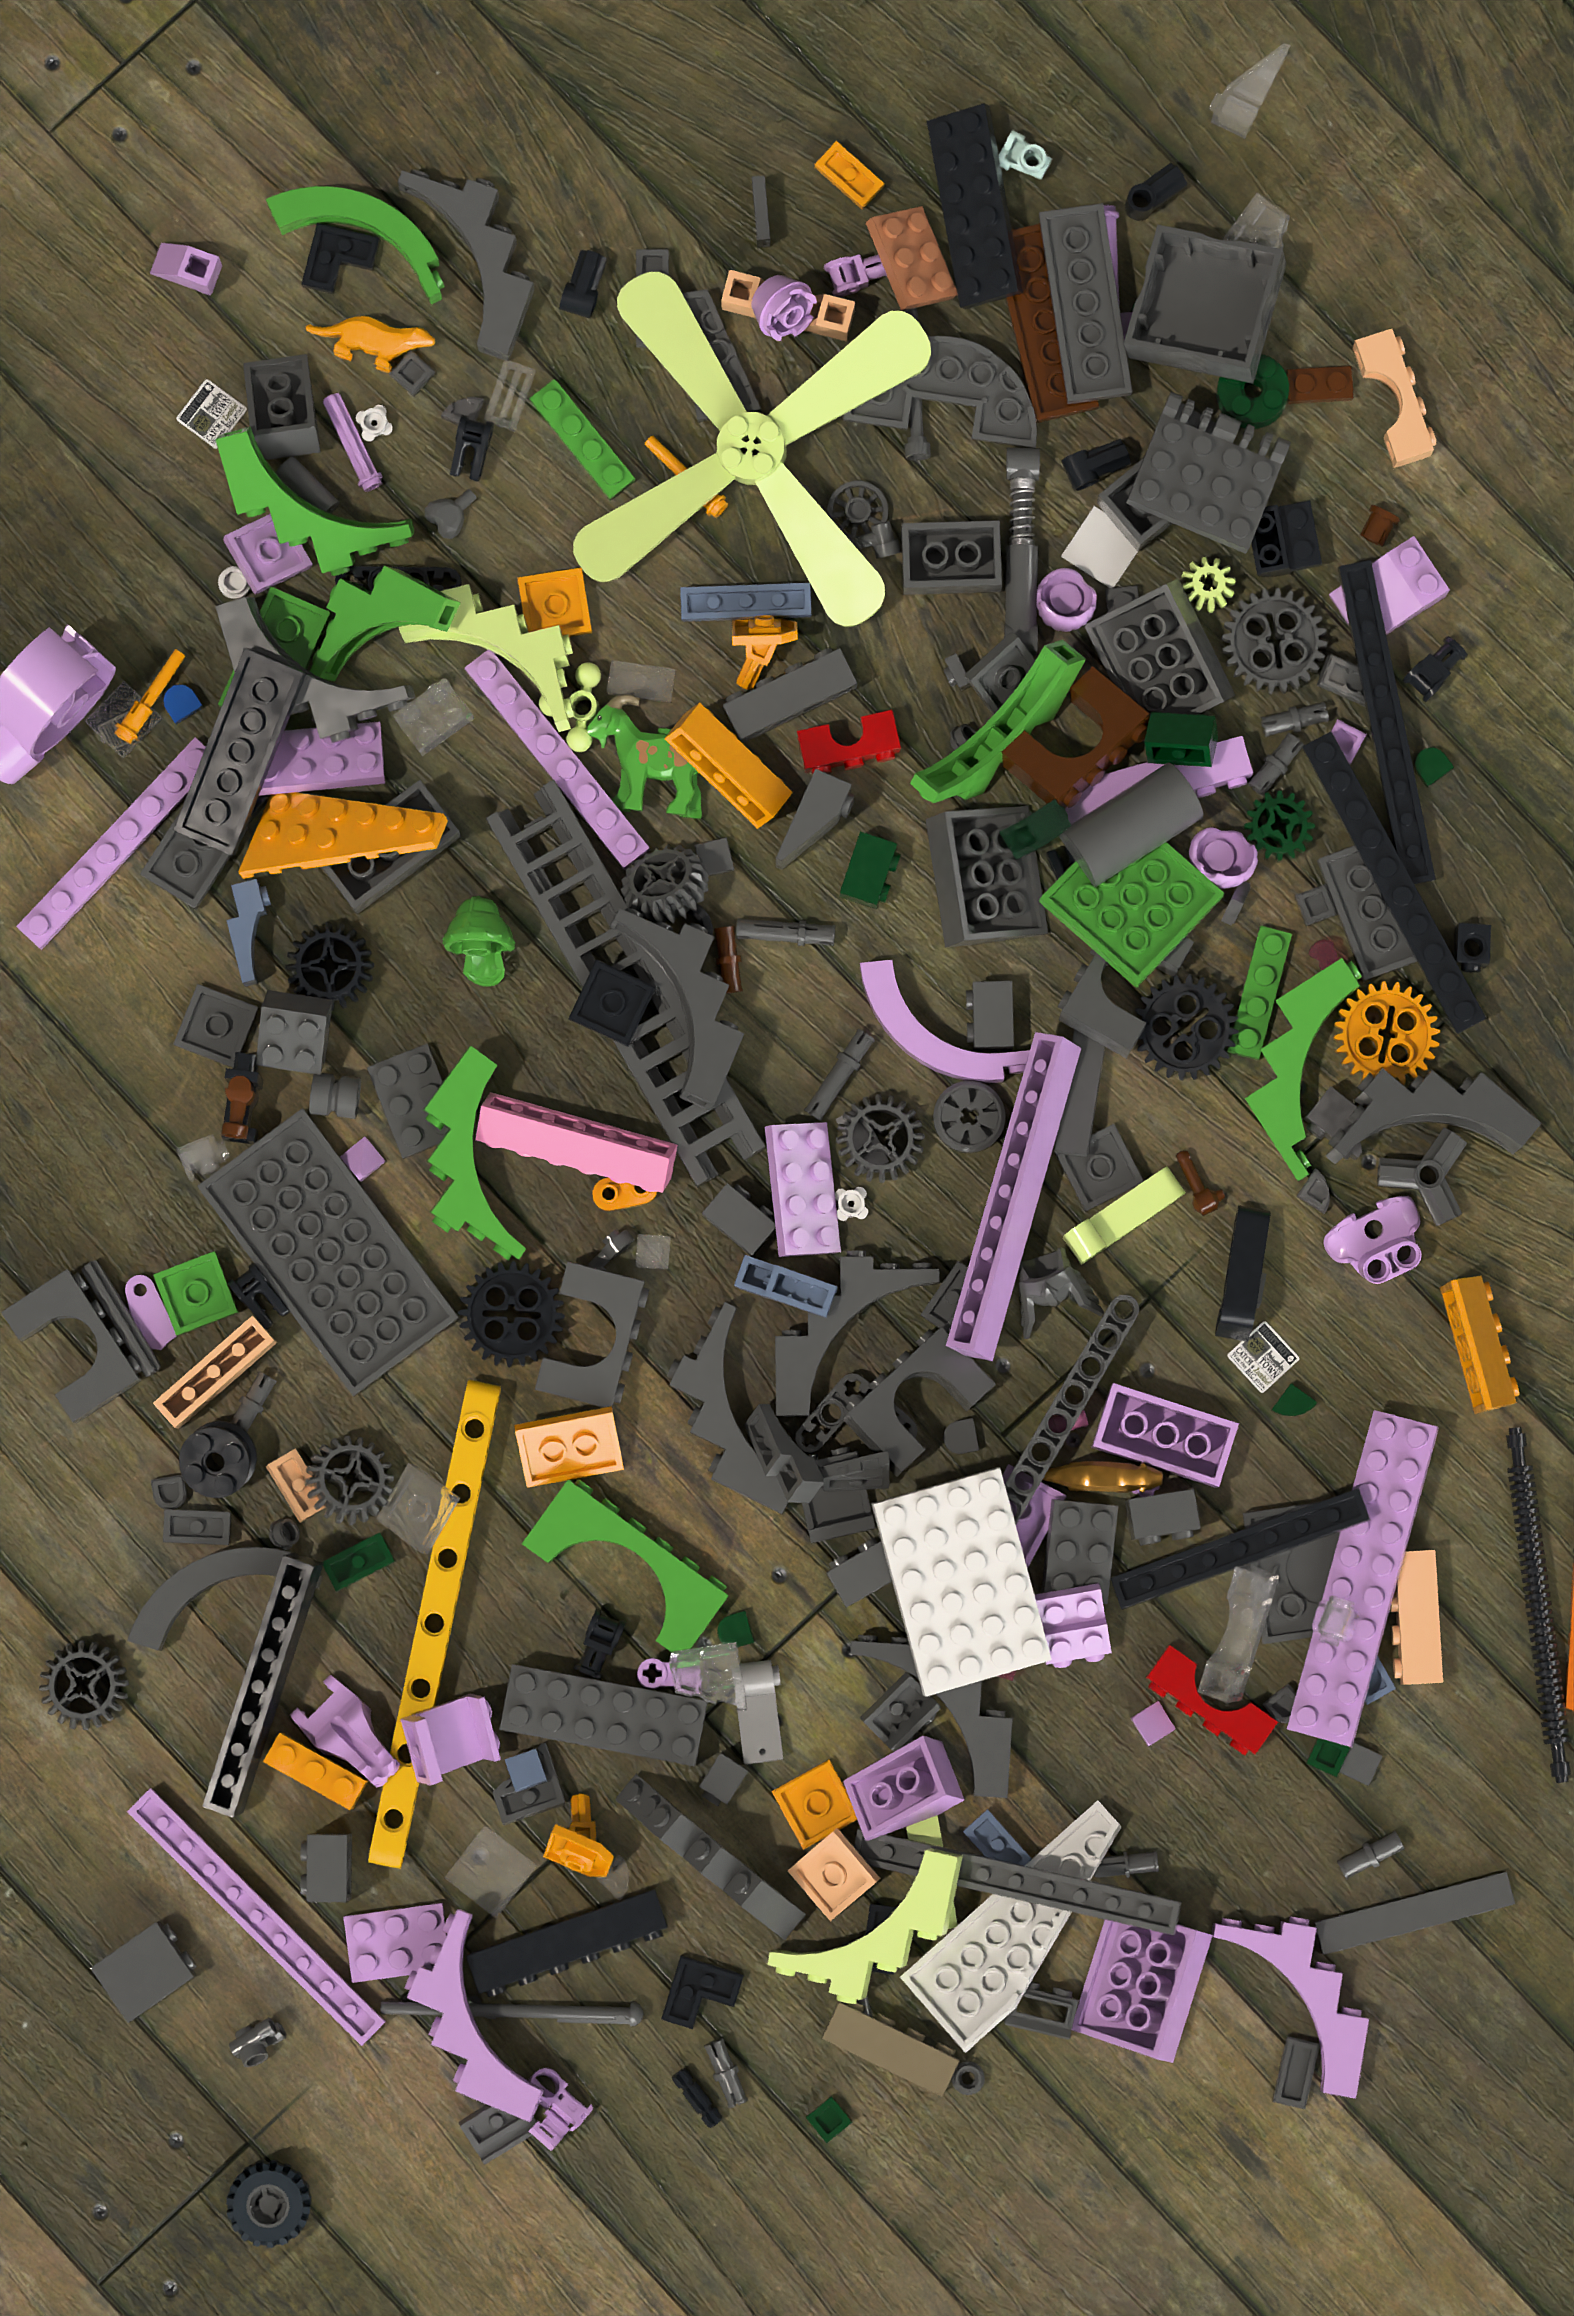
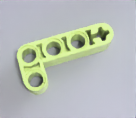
M1166 1166L1099 1213L1067 1232L1063 1236V1240L1082 1265L1175 1202L1186 1192L1169 1167Z

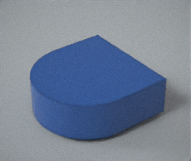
M175 685L165 693L164 706L175 724L180 723L203 708L193 690L188 686Z

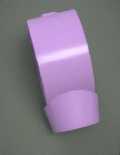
M68 624L64 628L62 637L50 627L42 632L11 662L0 676V781L4 783L15 784L44 758V753L59 743L87 715L102 696L114 676L116 667Z

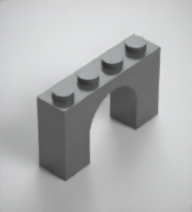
M1185 937L1156 968L1174 978L1191 951L1194 942ZM1091 949L1090 954L1094 956L1089 966L1084 963L1082 964L1074 978V981L1078 982L1073 993L1067 990L1058 1005V1008L1062 1009L1059 1021L1127 1059L1142 1034L1146 1022L1119 1008L1107 998L1102 988L1101 974L1109 963Z
M568 1261L559 1294L590 1301L603 1307L614 1321L616 1329L615 1343L609 1355L594 1365L582 1366L543 1357L535 1390L601 1407L612 1406L613 1408L614 1402L620 1404L625 1385L620 1383L622 1371L629 1372L633 1353L628 1352L630 1340H637L641 1321L636 1320L639 1307L645 1308L650 1289L644 1288L645 1280Z
M66 1269L1 1313L20 1341H25L49 1324L60 1319H78L90 1327L97 1342V1356L93 1366L81 1378L55 1394L71 1421L77 1424L141 1382L142 1379L138 1374L141 1372V1367L131 1354L127 1357L120 1347L125 1342L115 1327L109 1329L102 1319L107 1316L106 1312L97 1299L91 1302L85 1293L89 1287L79 1272L73 1274L72 1271Z
M943 1327L939 1328L935 1333L929 1329L916 1341L919 1348L910 1355L905 1351L893 1362L892 1365L896 1369L888 1377L881 1373L869 1385L872 1391L865 1398L859 1394L845 1407L849 1413L842 1420L874 1454L889 1452V1470L896 1477L925 1451L896 1416L894 1396L901 1383L917 1377L934 1380L942 1385L966 1412L996 1385L971 1357L965 1356L946 1346L949 1334Z

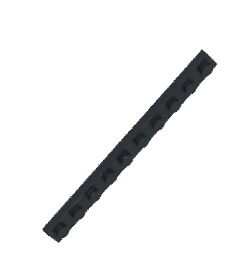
M1371 560L1339 566L1338 573L1394 848L1414 884L1434 881L1436 878Z
M1332 731L1302 746L1305 755L1456 1035L1486 1020L1481 1007Z

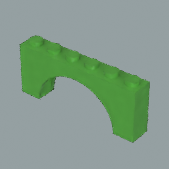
M577 1479L575 1483L567 1480L522 1542V1545L549 1564L565 1549L588 1541L615 1543L638 1554L650 1565L657 1575L665 1596V1620L656 1642L681 1660H684L729 1597L724 1592L727 1586L712 1575L708 1580L697 1573L701 1567L686 1556L681 1561L673 1556L671 1551L674 1548L660 1537H657L655 1541L644 1535L647 1528L632 1517L628 1522L619 1517L617 1514L620 1509L606 1498L601 1503L590 1496L594 1490L581 1480Z

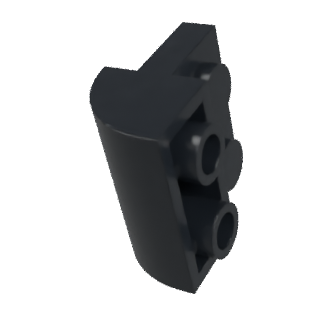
M1311 501L1279 507L1278 504L1265 507L1251 542L1257 575L1260 577H1276L1289 575L1293 571L1323 566Z

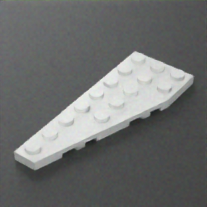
M1096 1801L1025 1866L1091 1880L1121 1826L1099 1801ZM992 1894L900 1978L957 2044L967 2052L1017 2007L1071 1912Z

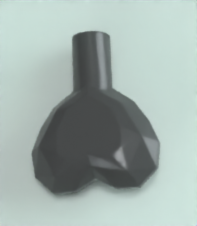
M467 489L455 501L450 499L432 501L425 508V518L430 523L437 525L438 533L443 538L452 539L459 534L463 526V510L474 502L477 497L470 489Z

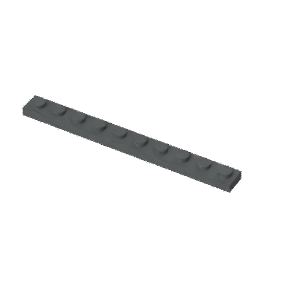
M861 1828L857 1830L854 1848L869 1866L917 1876L925 1850L930 1848L963 1855L957 1886L1170 1935H1175L1182 1901L888 1834L868 1841L865 1840Z

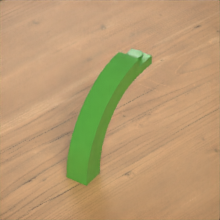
M330 186L298 188L266 199L268 208L282 235L302 227L316 225L317 223H337L362 228L383 238L394 246L410 264L430 304L432 305L442 300L440 289L444 288V284L437 270L430 271L440 266L438 256L422 232L406 216L389 204L362 192Z

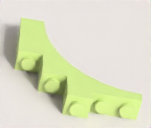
M467 584L441 591L461 602L447 632L425 625L399 627L400 634L405 643L430 639L456 640L483 647L504 657L522 670L539 689L550 708L558 732L571 729L569 718L574 717L570 698L564 699L562 688L567 687V682L562 667L570 666L567 655L573 654L569 635L563 636L559 625L528 633L524 614L518 615L514 605L484 612L479 593L473 594L470 585Z
M932 1848L925 1850L918 1875L905 1899L887 1920L868 1935L851 1944L827 1951L801 1953L776 1949L770 1952L767 1965L776 1967L775 1972L783 1975L795 1976V1972L808 1974L807 1979L813 1982L827 1983V1979H831L829 1993L837 1994L838 2001L856 2004L857 1999L862 2000L867 1997L874 1962H877L878 1969L896 1972L897 1967L907 1966L914 1930L918 1931V1937L930 1940H937V1935L943 1936L947 1934L963 1855Z

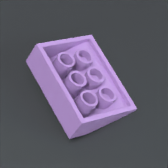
M1105 1920L1076 2010L1072 2030L1158 2060L1173 2063L1213 1935L1177 1924L1175 1935Z

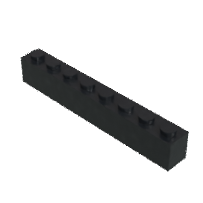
M296 1553L286 1554L282 1557L202 1807L232 1818L244 1812L324 1564L322 1562Z

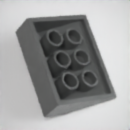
M1179 579L1171 581L1084 625L1111 682L1149 713V717L1151 712L1198 715L1236 696Z
M1029 806L947 811L925 819L945 948L1048 934L1045 909L1039 902L1042 897Z

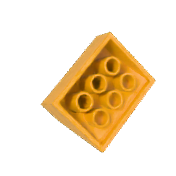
M1481 1275L1456 1279L1440 1287L1474 1414L1517 1403L1515 1396H1519V1389L1515 1377H1509L1506 1365L1511 1364L1507 1346H1501L1498 1333L1502 1332V1327L1498 1314H1492L1489 1301L1493 1300V1294L1489 1282H1483Z

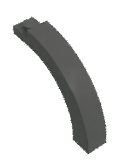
M261 1547L237 1548L211 1554L192 1562L176 1572L152 1594L136 1618L127 1641L162 1651L173 1623L183 1609L198 1595L216 1584L236 1577L247 1575L277 1576L283 1555L290 1554L291 1552ZM321 1575L316 1586V1588L318 1589L320 1588V1584L323 1576Z

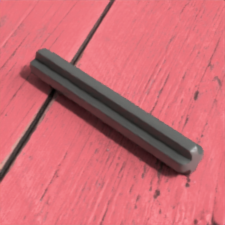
M94 1260L87 1263L82 1268L84 1276L129 1351L141 1367L144 1376L154 1375L161 1369V1364L99 1261Z

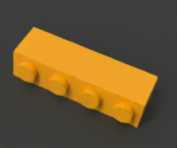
M700 702L683 714L664 738L757 829L774 818L793 793L781 778L769 770L757 755L753 754L739 741L737 736L729 731Z

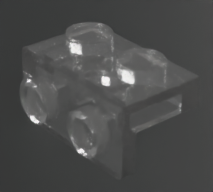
M446 678L431 685L423 694L412 702L407 703L408 707L400 709L393 716L401 730L422 757L475 719Z

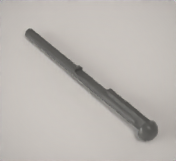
M381 2001V2014L439 2016L444 2014L418 2002ZM631 2001L630 2007L468 2003L472 2016L485 2017L487 2019H496L497 2017L556 2018L558 2023L630 2024V2027H633L642 2021L644 2015L641 2005L635 2001Z

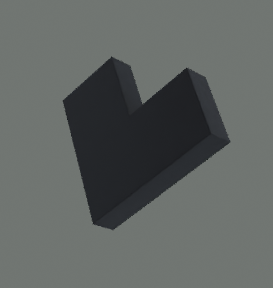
M317 223L301 284L302 287L334 294L341 264L373 271L380 238Z
M681 1955L661 2020L693 2029L702 1997L734 2007L744 1975Z

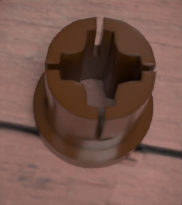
M1371 505L1369 509L1371 514L1360 536L1375 545L1383 547L1393 526L1398 525L1400 518L1378 506Z

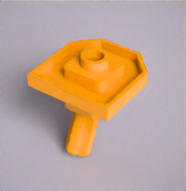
M759 615L755 619L732 620V646L746 645V659L736 679V683L739 686L752 690L764 665L768 666L777 644L798 640L797 622L774 618L771 615Z
M583 1793L573 1795L571 1797L572 1822L570 1827L566 1829L555 1824L543 1857L588 1877H606L614 1856L601 1843L596 1842L595 1822H591L590 1797Z

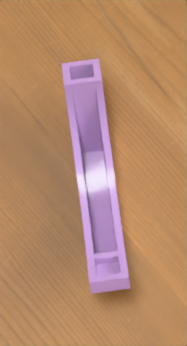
M893 960L860 963L862 984L875 1017L890 1038L906 1054L920 1064L951 1078L981 1083H1003V1069H1009V1074L1024 1073L1030 1050L991 1054L977 1053L960 1049L940 1040L918 1022L905 1004L895 979Z

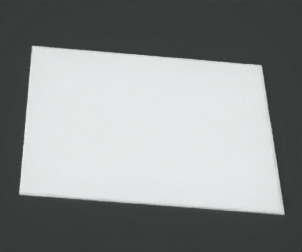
M1094 506L1061 557L1105 586L1114 588L1138 551L1106 513Z

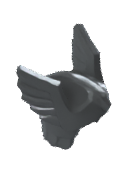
M1060 1247L1053 1253L1020 1262L1018 1270L1020 1279L1019 1300L1021 1303L1020 1314L1022 1315L1021 1326H1023L1024 1339H1029L1035 1322V1304L1055 1307L1072 1293L1080 1307L1088 1309L1099 1316L1104 1314L1103 1309L1099 1305V1299L1093 1293V1288L1086 1283V1280L1079 1271L1072 1268L1065 1248Z

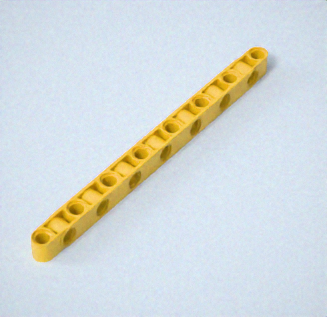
M470 1379L467 1382L390 1754L400 1763L398 1771L391 1775L383 1785L368 1863L401 1869L419 1782L416 1780L412 1762L405 1763L399 1756L400 1748L407 1744L401 1719L436 1706L500 1397L501 1386ZM473 1420H479L484 1425V1432L478 1438H470L466 1433L467 1425ZM467 1485L470 1488L471 1496L467 1502L458 1503L454 1500L453 1491L457 1486ZM446 1549H452L457 1554V1562L451 1568L443 1567L439 1561L440 1554ZM439 1614L443 1618L444 1626L440 1632L432 1633L427 1629L426 1620L430 1615ZM418 1679H425L430 1684V1692L424 1698L417 1697L412 1690L414 1682ZM391 1809L399 1810L403 1815V1823L398 1828L389 1827L386 1823V1814Z

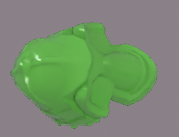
M473 896L461 903L457 909L456 916L447 928L442 942L447 951L455 955H466L463 969L464 975L473 983L483 987L495 986L500 983L505 973L502 952H512L515 949V941L511 929L503 921V918L500 917L497 905L493 900L480 896Z

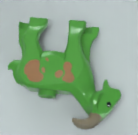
M627 693L614 697L597 713L592 722L587 726L588 734L600 741L601 748L605 747L608 736L614 735L617 755L621 766V782L618 794L612 799L613 803L622 812H631V810L643 812L644 789L647 778L661 781L673 780L677 793L675 799L668 805L666 814L680 815L683 818L701 819V792L697 785L698 771L664 739L671 729L658 728V734L640 732L622 709V706L628 704L639 706V699Z

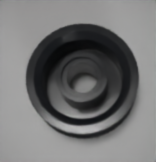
M212 1421L199 1427L186 1439L179 1455V1467L186 1483L197 1493L210 1498H223L238 1491L252 1477L257 1464L256 1447L249 1434L240 1426L228 1421ZM212 1453H219L223 1457L224 1466L214 1462Z

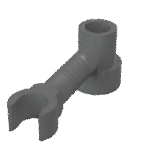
M890 521L872 525V533L849 539L858 550L873 546L876 558L901 552L898 539H894Z

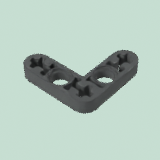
M851 1373L845 1375L796 1432V1445L803 1452L815 1453L820 1450L843 1424L844 1421L842 1419L849 1413L845 1407L856 1397L855 1394H852L850 1397L846 1396L847 1388L844 1385L845 1382L853 1383L856 1380L859 1381L861 1384L858 1389L866 1396L868 1390L872 1391L867 1380L858 1374ZM835 1404L839 1407L841 1417L837 1422L828 1423L823 1419L822 1410L826 1405ZM894 1404V1410L899 1415L897 1417L902 1425L908 1423L911 1426L908 1432L916 1438L917 1426L915 1422ZM816 1417L820 1424L830 1429V1431L825 1435L823 1430H821L816 1436V1440L819 1443L816 1446L809 1444L805 1447L802 1444L804 1437L801 1434L804 1431L810 1433L817 1425L811 1423V1421Z

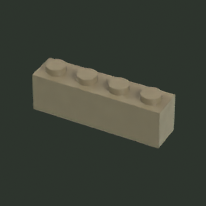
M838 2001L822 2034V2039L941 2097L943 2096L959 2063V2059L953 2056L956 2050L940 2042H937L935 2047L923 2042L925 2035L909 2027L906 2032H903L893 2027L896 2021L880 2013H877L876 2018L863 2013L866 2007L858 2002L851 2004Z

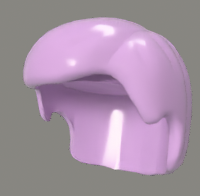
M1060 568L1050 572L1039 584L1036 592V606L1039 610V616L1042 617L1046 625L1057 631L1070 632L1086 625L1092 618L1096 609L1097 596L1095 590L1084 581L1080 573L1070 568Z
M1214 827L1205 828L1193 837L1189 848L1190 863L1219 889L1236 887L1247 881L1254 873L1258 863V852L1255 845L1249 844L1243 834L1238 831H1221Z

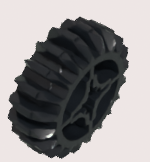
M327 922L325 933H321L319 926L316 924L313 925L315 936L310 937L308 932L303 931L301 934L306 942L302 944L297 940L293 941V946L299 952L287 953V957L296 961V964L286 965V970L288 972H296L295 975L288 978L289 984L300 982V985L294 990L295 994L301 995L306 991L305 996L332 1000L331 1011H334V1001L339 1000L341 1007L345 1009L347 1008V1003L344 998L350 996L352 1001L356 1003L359 999L354 991L356 989L362 993L368 991L365 985L361 984V981L371 982L373 980V976L365 973L364 970L373 969L374 963L364 961V959L372 955L371 949L360 951L366 944V940L360 938L353 942L357 935L356 930L351 929L345 936L344 924H339L336 933H334L332 924ZM334 941L348 946L354 952L356 961L338 958ZM324 942L321 957L305 962L308 953L315 946ZM329 952L335 965H340L331 974V982L326 970L320 968L323 963L326 964V960H329ZM356 971L351 982L343 989L336 991L339 976ZM311 972L312 974L323 976L326 992L316 990L310 986L305 979L304 973Z

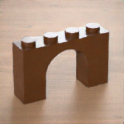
M1091 667L1070 687L1071 702L1092 719L1103 732L1100 742L1091 752L1076 758L1060 757L1048 751L1025 730L1002 751L1003 767L1058 814L1067 807H1073L1081 798L1082 792L1089 786L1098 784L1103 778L1104 772L1112 764L1117 765L1126 756L1127 750L1135 742L1140 743L1146 737L1150 718L1149 713L1094 667Z

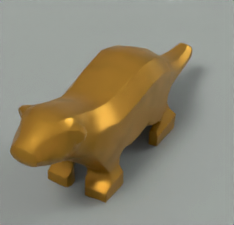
M1084 1461L1070 1462L1068 1465L1048 1469L1042 1480L1068 1487L1069 1491L1128 1493L1139 1489L1143 1493L1145 1490L1162 1485L1163 1474L1153 1467L1146 1466L1145 1463L1136 1466L1130 1463Z

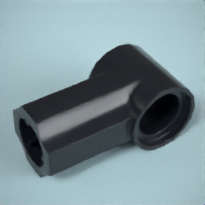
M1170 162L1142 184L1133 186L1129 190L1125 202L1126 214L1136 221L1147 219L1155 209L1187 187L1188 183L1183 173ZM1142 197L1147 200L1149 205L1145 208L1137 207L1132 199Z
M580 250L571 280L565 285L559 305L560 310L591 319L599 295L597 290L607 262L606 257L590 250Z
M1121 438L1091 451L1085 449L1075 452L1061 461L1074 491L1088 488L1099 482L1100 478L1131 466L1128 451Z

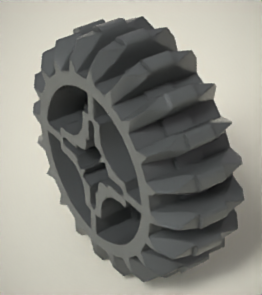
M668 844L664 850L656 847L653 853H644V858L641 860L635 859L634 867L627 868L626 877L621 879L623 883L621 891L625 905L643 914V919L652 923L656 921L665 923L666 920H670L674 924L677 917L683 916L686 918V912L689 910L697 911L696 903L703 902L704 893L709 891L707 883L709 881L708 873L703 861L691 849H685L681 845L673 848Z
M876 1094L875 1105L870 1104L867 1096L863 1097L865 1108L862 1110L856 1103L851 1105L852 1110L856 1113L854 1117L844 1112L842 1117L849 1122V1125L838 1124L837 1130L846 1133V1136L837 1137L836 1143L847 1145L846 1148L838 1151L840 1157L850 1154L851 1158L845 1162L847 1168L851 1167L854 1163L859 1165L855 1169V1176L861 1175L863 1169L868 1171L866 1181L871 1182L873 1173H879V1182L884 1183L885 1173L890 1172L892 1180L895 1181L898 1179L897 1168H900L902 1173L906 1175L909 1173V1168L905 1162L908 1161L913 1165L918 1163V1159L911 1155L912 1151L916 1153L923 1152V1147L914 1144V1141L924 1140L925 1135L923 1133H914L915 1129L922 1127V1122H910V1119L916 1115V1111L912 1109L904 1114L902 1111L906 1107L905 1101H901L898 1107L895 1108L892 1106L894 1096H889L886 1105L881 1104V1094ZM887 1113L897 1119L888 1125L881 1126L875 1123L873 1119L871 1120L868 1115ZM861 1122L869 1138L856 1151L853 1144V1132L856 1125ZM902 1127H905L908 1144L904 1153L900 1156L892 1143V1138ZM872 1128L879 1134L890 1131L889 1137L886 1138V1141L889 1142L887 1147L881 1143L872 1145L871 1140L875 1138L872 1135ZM879 1151L890 1158L892 1163L876 1165L867 1162L863 1158Z
M350 1436L343 1438L342 1445L337 1438H333L330 1441L331 1448L325 1444L321 1445L319 1448L321 1455L314 1453L310 1458L315 1465H309L306 1468L308 1474L315 1476L305 1480L306 1486L315 1487V1489L307 1494L308 1498L313 1499L318 1496L319 1501L314 1505V1508L318 1510L324 1505L327 1510L323 1516L328 1519L333 1512L336 1513L335 1522L338 1524L343 1521L345 1515L349 1525L356 1523L357 1515L362 1523L369 1520L368 1512L376 1517L380 1513L377 1505L385 1507L388 1504V1500L383 1495H391L393 1493V1488L384 1484L394 1480V1475L384 1474V1471L391 1468V1463H380L379 1460L385 1455L383 1451L378 1452L377 1455L371 1452L375 1448V1443L371 1442L366 1448L362 1447L364 1442L362 1437H358L354 1445H352ZM339 1456H350L346 1468L326 1469L330 1460ZM361 1460L370 1468L374 1482L372 1478L362 1473L360 1468ZM352 1469L351 1475L354 1476L352 1480L356 1479V1482L347 1491L348 1486L342 1478ZM324 1479H327V1483L337 1488L338 1501L328 1492ZM366 1490L373 1492L367 1502L359 1505H349L354 1492L364 1493Z
M79 1641L77 1652L71 1643L66 1644L68 1655L65 1656L63 1652L56 1650L54 1654L59 1662L55 1663L52 1660L45 1662L48 1667L53 1669L52 1673L41 1672L40 1677L49 1679V1685H39V1690H49L50 1696L41 1699L42 1703L47 1704L53 1701L54 1706L48 1710V1714L54 1715L60 1711L61 1714L57 1720L59 1724H63L70 1717V1729H76L78 1721L81 1720L83 1730H89L91 1719L97 1728L102 1727L100 1716L103 1715L106 1720L112 1721L114 1717L109 1709L113 1708L116 1711L123 1709L120 1704L115 1702L116 1698L127 1699L128 1694L119 1692V1686H128L129 1681L118 1679V1675L126 1673L127 1670L125 1667L116 1670L114 1668V1665L120 1661V1657L114 1656L110 1660L106 1659L111 1651L108 1647H105L98 1654L99 1643L92 1642L90 1650L87 1651L85 1641ZM86 1657L96 1660L101 1665L97 1669L85 1674L78 1667H75L72 1661ZM65 1669L71 1685L67 1692L64 1693V1696L60 1697L58 1681L61 1672ZM108 1673L110 1691L106 1701L103 1702L97 1686L100 1680L104 1678V1675ZM77 1677H82L83 1680L93 1678L88 1685L91 1694H86L85 1691L75 1693L80 1686ZM83 1697L90 1704H93L97 1710L83 1714L71 1710L67 1705Z

